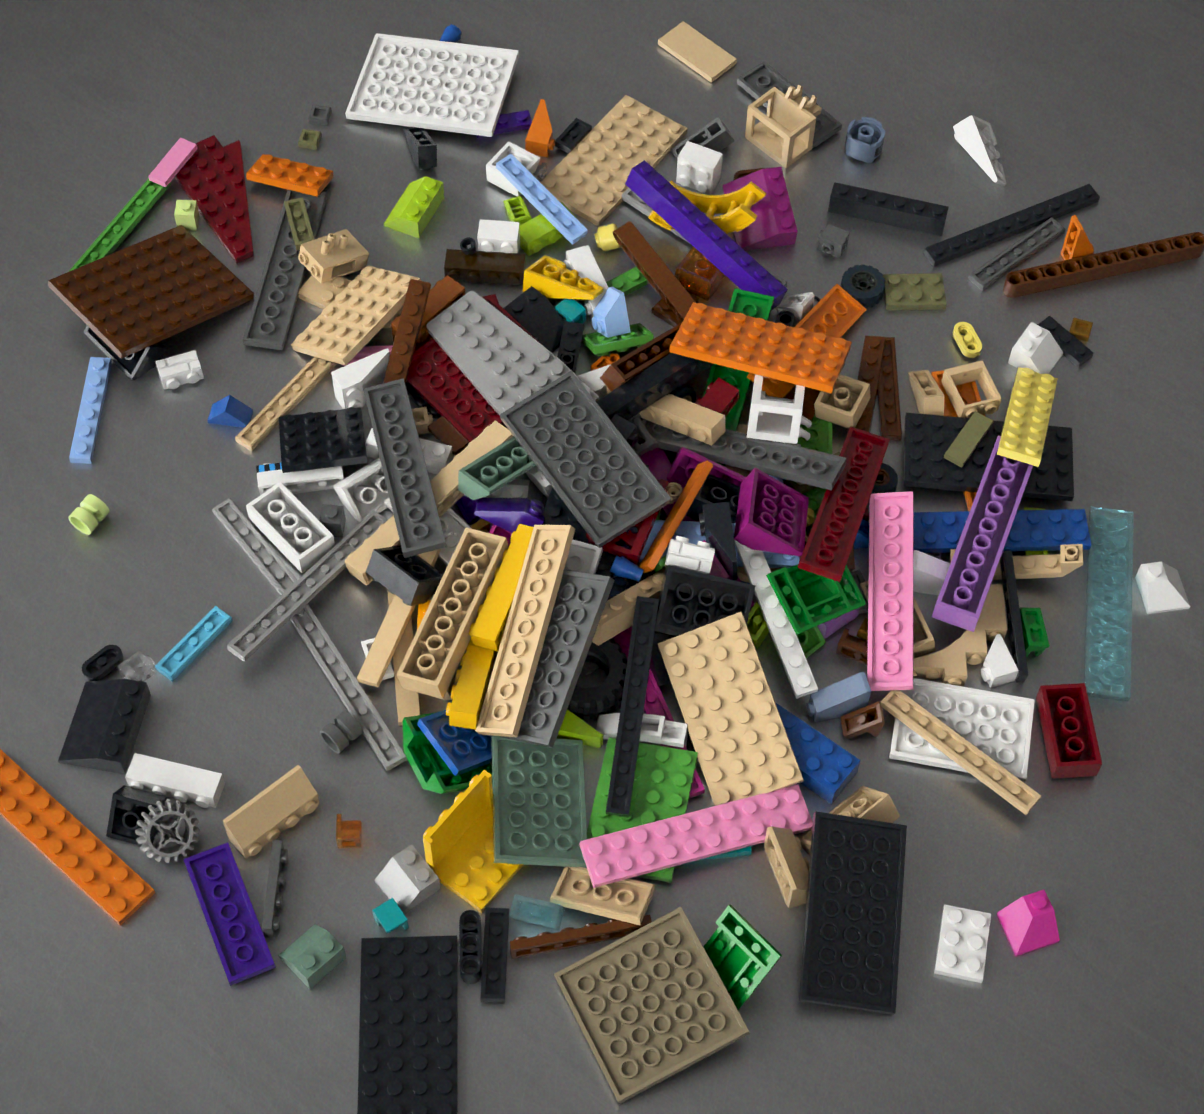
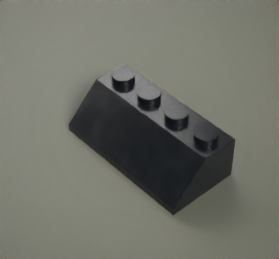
M88 326L83 331L132 381L156 366L155 361L161 360L167 349L161 342H158L121 359Z

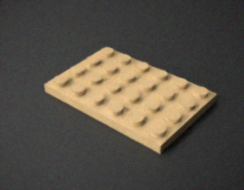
M372 266L363 268L361 273L335 297L333 302L324 308L322 313L296 337L291 347L294 351L346 366L402 308L410 279L422 281L421 278Z

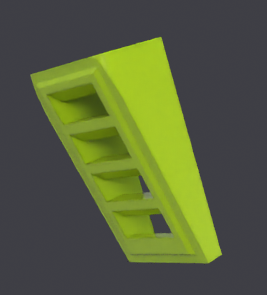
M522 196L503 201L511 222H519V225H522L532 219Z

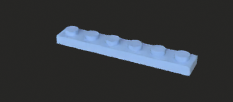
M512 154L496 163V168L572 245L587 235L588 230Z
M90 357L69 456L71 463L92 464L112 365L111 358Z

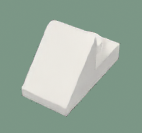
M813 292L787 296L776 307L778 313L790 311L794 314L797 321L800 322L813 308L815 295Z

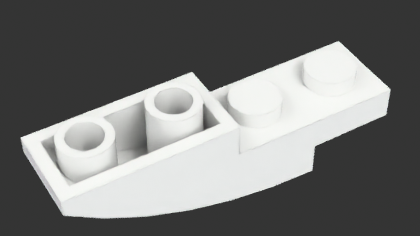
M620 713L599 715L596 730L603 734V739H616ZM643 714L640 741L684 748L688 724L667 721L665 716Z

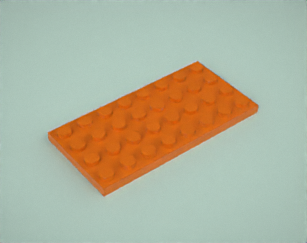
M693 302L670 345L669 352L832 394L852 342L843 338H835L823 333H815L803 328H795L783 323H775L763 318H755L743 313H734L723 308H714L703 303Z

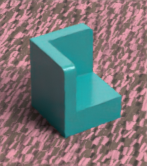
M564 299L555 306V309L566 318V321L581 324L586 322V309L574 299Z
M393 898L372 910L374 920L378 926L382 925L386 933H390L400 926L404 930L409 928L408 919Z

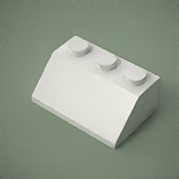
M380 457L333 485L342 504L358 523L365 519L373 510L380 513L388 508L384 501L389 498Z

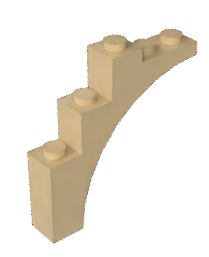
M1003 584L990 585L974 632L966 630L959 639L948 647L933 654L914 658L913 678H926L929 680L941 678L942 683L965 685L967 679L966 663L971 665L984 663L988 653L986 640L993 642L997 634H1001L1003 640L1005 638L1007 622Z

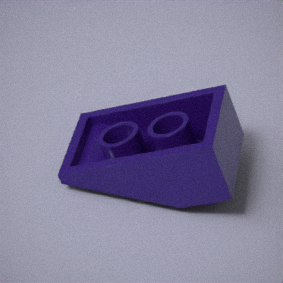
M482 497L477 501L474 515L513 533V531L517 530L519 524L531 527L542 525L544 522L542 514L545 507L543 503L536 499Z

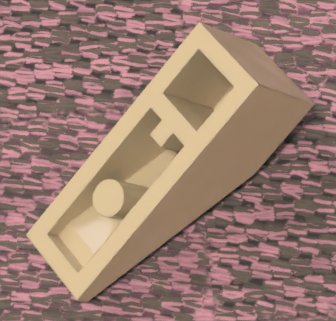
M928 370L908 372L919 413L944 416V394Z

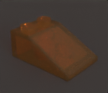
M694 246L676 267L675 277L686 291L706 301H709L725 276Z

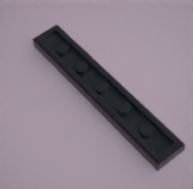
M1004 551L999 561L1012 658L1019 670L1015 679L1016 683L1024 682L1028 677V667L1012 551Z

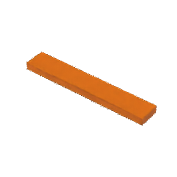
M708 460L696 466L639 565L641 569H644L643 573L654 570L670 543V539L674 536L713 467V464Z

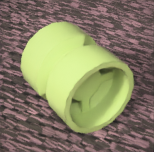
M88 494L80 503V507H77L68 518L76 529L86 535H90L98 526V522H101L110 511L101 499Z

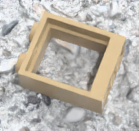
M983 360L944 370L941 383L958 417L970 418L975 411L981 415L993 414L998 411L1002 398ZM978 380L987 400L965 405L956 385Z

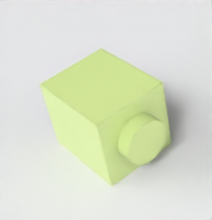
M177 200L174 213L176 225H182L189 231H197L200 217L197 201Z

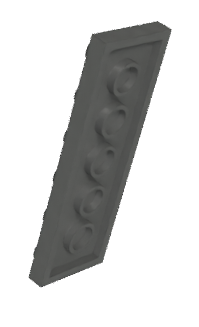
M763 61L737 78V84L756 100L773 87H776L784 94L787 93L790 86H794L797 89L794 84L766 61ZM768 101L762 104L766 108L768 106ZM823 108L821 109V114L816 117L812 147H816L842 128V124Z

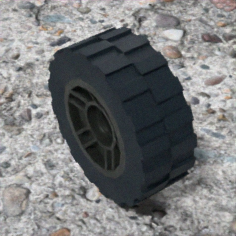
M864 264L854 265V267H850L844 272L841 287L865 308L874 307L883 298L885 278L873 266H866Z

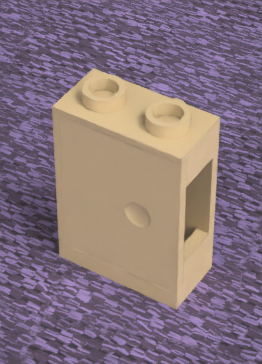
M347 229L301 244L298 259L311 272L312 276L322 284L336 277H342L367 267L369 252Z

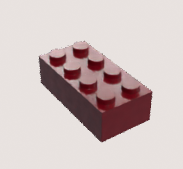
M1085 683L1040 686L1036 702L1052 779L1097 776L1102 766V760Z

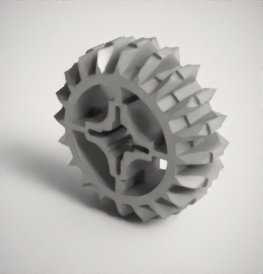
M167 799L165 806H163L161 801H157V808L155 809L152 805H149L150 813H141L145 820L137 821L138 826L142 828L135 830V833L140 836L136 841L138 844H142L140 847L141 851L147 852L148 858L155 856L157 862L164 858V861L169 863L171 857L178 861L179 854L187 857L185 850L187 848L194 850L191 842H198V838L193 834L200 832V829L196 827L199 820L193 818L195 816L194 811H188V805L184 804L181 806L178 800L172 805L171 800ZM174 814V816H170L167 820H159L164 815ZM182 819H184L185 822V832L183 837L178 833V829L181 826L180 822ZM152 825L157 829V834L154 837L156 840L153 844L150 840ZM161 827L168 830L171 829L174 835H172L171 833L169 834L167 832L164 833ZM169 842L177 843L171 847L161 848L162 846L165 847Z

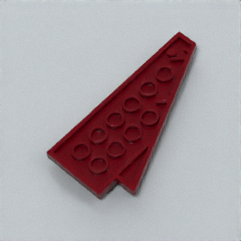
M215 135L195 143L197 144V150L174 178L190 200L197 201L200 214L236 264L254 256L241 143L237 140L223 147Z

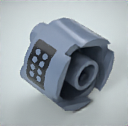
M862 117V120L858 121L854 119L847 129L845 141L846 155L866 163L873 162L881 154L885 129L882 128L881 122L870 117Z

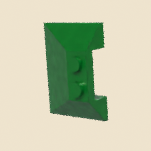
M798 564L787 569L783 567L766 575L796 635L866 605L847 565L840 582L800 569Z
M434 713L404 717L403 751L423 789L440 794L465 790L469 787L471 779L475 775H480L483 770L492 775V766L489 763L455 776L417 725L420 718Z
M730 904L715 922L719 927L703 947L737 1010L740 1011L782 957V954Z

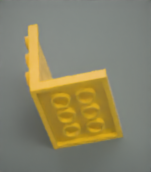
M483 770L480 775H475L471 779L469 787L465 792H460L456 796L454 804L449 809H445L440 814L439 821L434 826L428 827L423 835L426 862L438 876L439 882L480 913L485 911L524 865L494 863L492 775L486 770Z

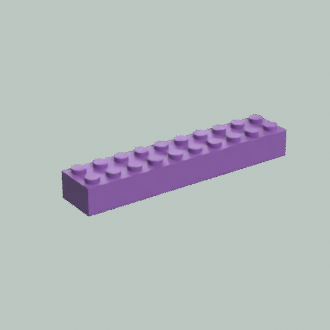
M998 436L932 614V618L974 632L1033 467V465L997 455L1001 436Z

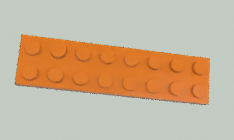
M836 284L804 316L795 328H803L807 331L841 338L867 309L840 285ZM749 373L747 378L753 383L755 374ZM763 377L762 391H766L765 394L770 397L784 398L796 384Z

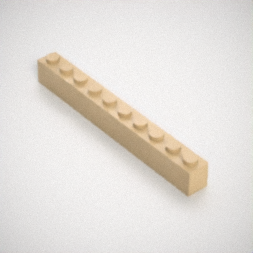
M497 421L487 426L476 439L472 440L461 453L457 454L430 481L439 518L464 495L458 490L459 470L513 437L512 433ZM394 515L380 525L378 530L365 539L363 544L350 553L344 561L349 573L366 586L373 581V577L366 573L373 550L401 545Z

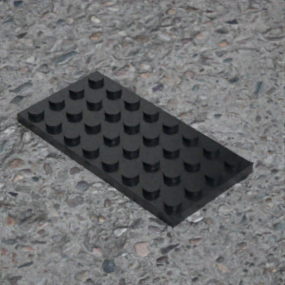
M906 412L903 486L977 493L997 437L1002 434L1004 421L993 420V424L964 466L960 467L945 459L944 455L970 418ZM1048 426L1039 467L1033 465L1022 497L1073 501L1072 428Z
M817 811L813 814L799 1001L891 1015L896 1013L907 825Z
M457 935L361 938L357 1114H458Z

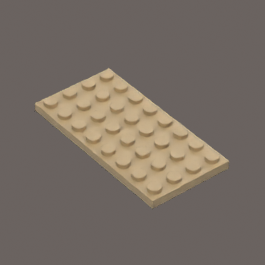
M625 95L540 183L570 211L599 227L623 202L622 194L629 188L625 183L631 169L644 160L655 168L687 134L688 128Z
M742 612L658 643L685 723L688 724L687 729L695 752H698L697 757L714 806L763 793H770L804 781Z

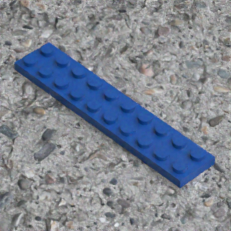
M1085 509L1017 510L1003 551L1060 550V545L1083 544V550H1090L1091 540ZM970 511L914 512V550L923 553H950V549H956Z

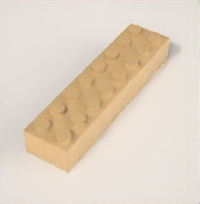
M465 528L397 672L402 688L440 699L444 698L471 639L469 635L470 626L472 623H475L478 617L479 606L486 599L487 588L492 586L495 570L502 563L505 549L509 548L506 537Z

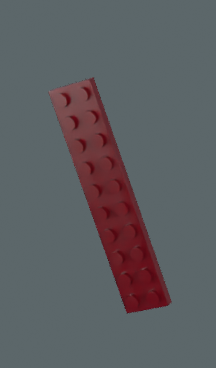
M850 426L839 455L847 458L846 466L833 489H826L798 568L838 582L841 581L890 439Z

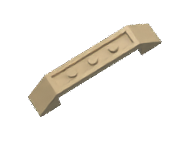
M1083 544L1060 545V554L1013 556L1015 578L1063 577L1083 565ZM950 549V564L956 549ZM1000 561L993 580H1002Z

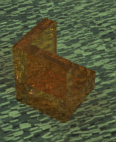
M337 814L336 841L338 848H361V821H343L342 814Z

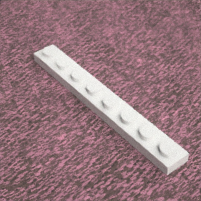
M734 540L750 584L756 585L754 594L796 699L818 692L817 684L797 635L766 576L771 571L763 551L753 550Z

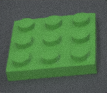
M641 323L630 325L631 333L607 338L599 332L584 334L582 340L594 354L605 356L609 354V351L617 350V352H624L633 346L639 348L653 340L654 336Z

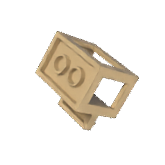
M800 84L797 89L794 86H790L786 94L773 87L750 104L747 111L745 138L785 169L812 150L816 117L821 114L822 109L816 104L817 97L815 95H812L810 101H808L809 97H802L803 86ZM766 101H768L767 115L757 109ZM755 117H756L758 120H760V122H759L758 124H756V125H755Z

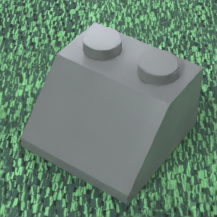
M412 844L394 855L375 879L376 884L387 898H393L404 915L440 890L438 876Z

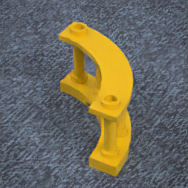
M673 181L669 182L701 212L706 213V216L726 234L741 231L754 222L757 215L750 209L753 204L766 195L753 182H750L740 190L724 195L699 194L684 189ZM654 210L650 213L648 219L669 231L671 229L675 230Z

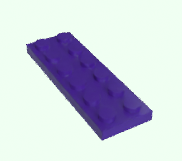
M224 843L183 859L230 986L276 968L229 843Z

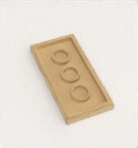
M684 21L658 39L659 46L711 83L737 64L735 57Z
M564 867L550 897V903L641 925L655 892V884L625 879L593 888L587 868Z

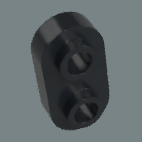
M107 645L86 660L82 665L84 678L88 681H99L123 662V653L120 647L117 645Z

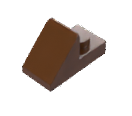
M879 701L840 717L843 736L846 739H851L866 732L877 737L885 724L882 705Z

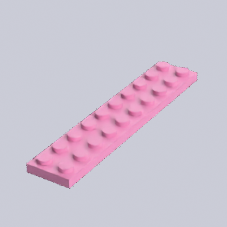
M913 491L872 493L870 496L867 680L871 691L913 690Z
M799 784L770 793L751 796L580 841L579 845L593 888L764 843L767 828L771 826L792 829L793 834L812 830L813 822Z

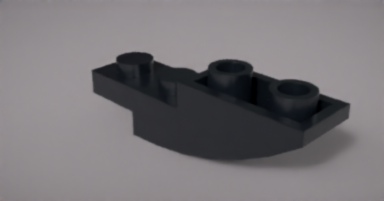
M564 321L557 357L576 374L584 324Z

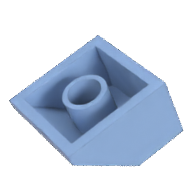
M609 287L594 309V317L592 318L593 328L607 338L631 333L625 294L614 287Z

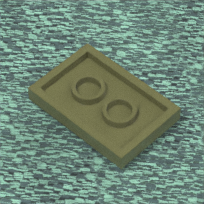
M942 273L883 274V278H885L884 298L886 310L946 309L947 304Z

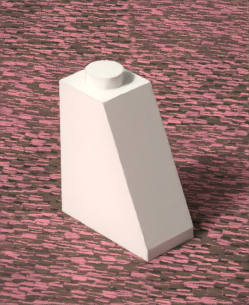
M914 550V592L939 595L950 563Z

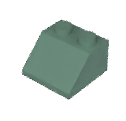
M316 924L278 955L309 989L314 987L346 959L344 947L329 931Z

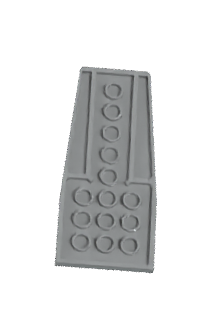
M469 291L426 325L428 333L499 415L572 371L558 357L474 291ZM574 373L595 401L599 400V396Z

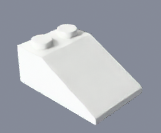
M388 348L331 372L335 397L342 409L365 406L367 403L363 389L383 384L390 358Z

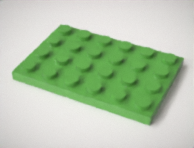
M608 738L587 829V839L686 814L698 752L639 743L629 817L607 815L606 807L616 744L615 738ZM675 866L636 877L672 883Z

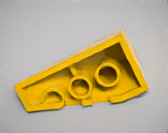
M546 255L524 270L523 292L532 286L546 298L594 300L603 292L604 288L588 278H581L578 276L579 272L575 269L570 271L566 268L564 262Z

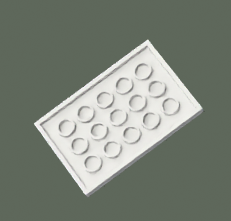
M913 678V690H900L1025 783L1035 699ZM895 717L889 758L968 772Z

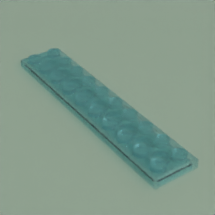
M1092 506L1089 510L1091 548L1088 550L1084 683L1089 697L1129 702L1131 698L1134 512Z

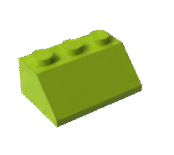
M425 176L409 183L384 222V226L420 238L444 199L443 182Z

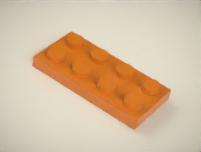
M262 154L246 173L247 180L316 197L320 195L334 177L333 171L324 167H315L306 163L273 157L269 154Z

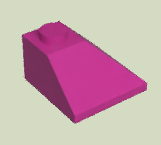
M1044 889L1022 896L996 914L1016 957L1060 941L1055 911Z

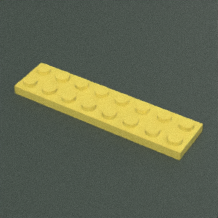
M1018 367L997 455L1039 467L1058 378L1050 374H1039L1030 368Z

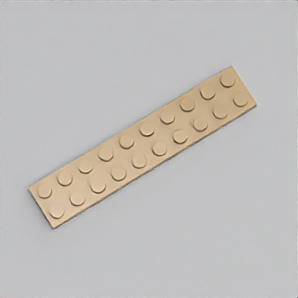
M534 525L476 727V732L480 735L518 737L573 540L575 528L571 525Z

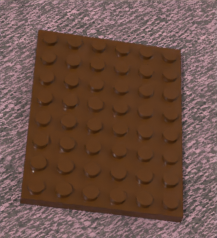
M182 225L48 280V287L121 359L254 299V292Z

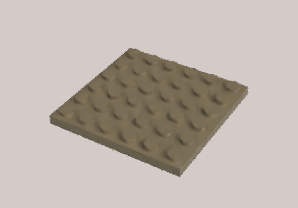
M682 907L553 974L619 1104L750 1034Z

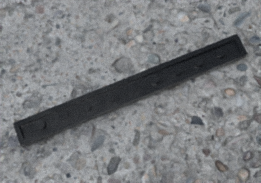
M1087 184L924 248L923 253L934 267L1039 226L1051 217L1056 219L1097 203L1100 196L1090 184Z
M640 596L636 598L606 807L607 815L629 817L659 606V599Z

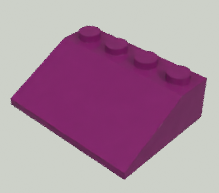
M782 167L761 169L722 186L724 194H729L753 182L766 193L750 209L757 215L756 220L741 231L733 232L735 242L742 249L749 251L795 244L798 230Z
M754 468L740 485L734 540L753 550L802 556L805 546L809 498L761 470Z

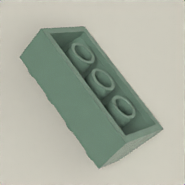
M513 436L460 469L458 474V490L470 499L476 500L492 494L536 465Z

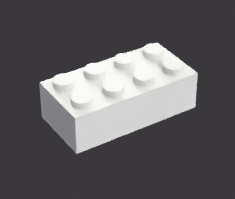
M281 482L246 505L249 520L301 573L315 565L335 546L333 534Z

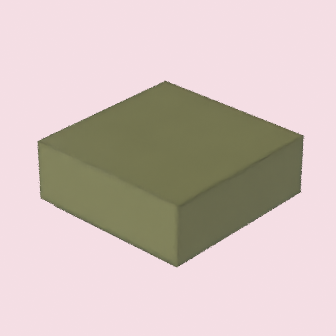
M303 129L298 146L300 148L317 150L322 137L321 131Z

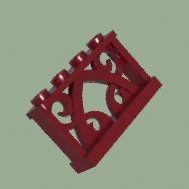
M657 479L660 485L667 492L669 481H666L664 479ZM660 510L633 526L638 529L637 533L633 534L629 530L627 534L625 531L603 545V551L620 557L624 556L637 565ZM587 533L588 544L597 546ZM621 539L627 546H629L632 549L629 550L627 548L615 544H617Z

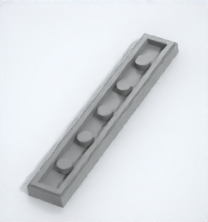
M231 498L212 508L215 516L280 595L297 581L296 577Z

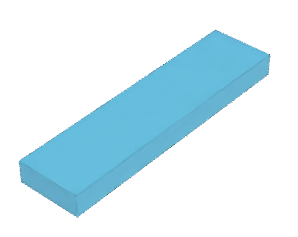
M215 606L155 665L156 670L173 682L233 621L232 617Z

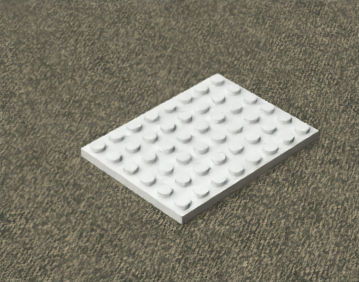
M376 33L347 107L346 119L492 137L519 58V50Z

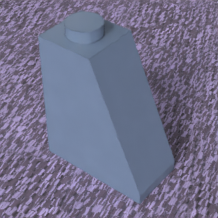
M860 672L810 694L806 708L808 715L813 717L814 723L837 719L868 706L871 689L865 672Z

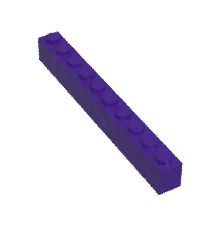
M645 160L631 169L625 183L626 186L741 290L773 296L772 310L780 305L788 290Z

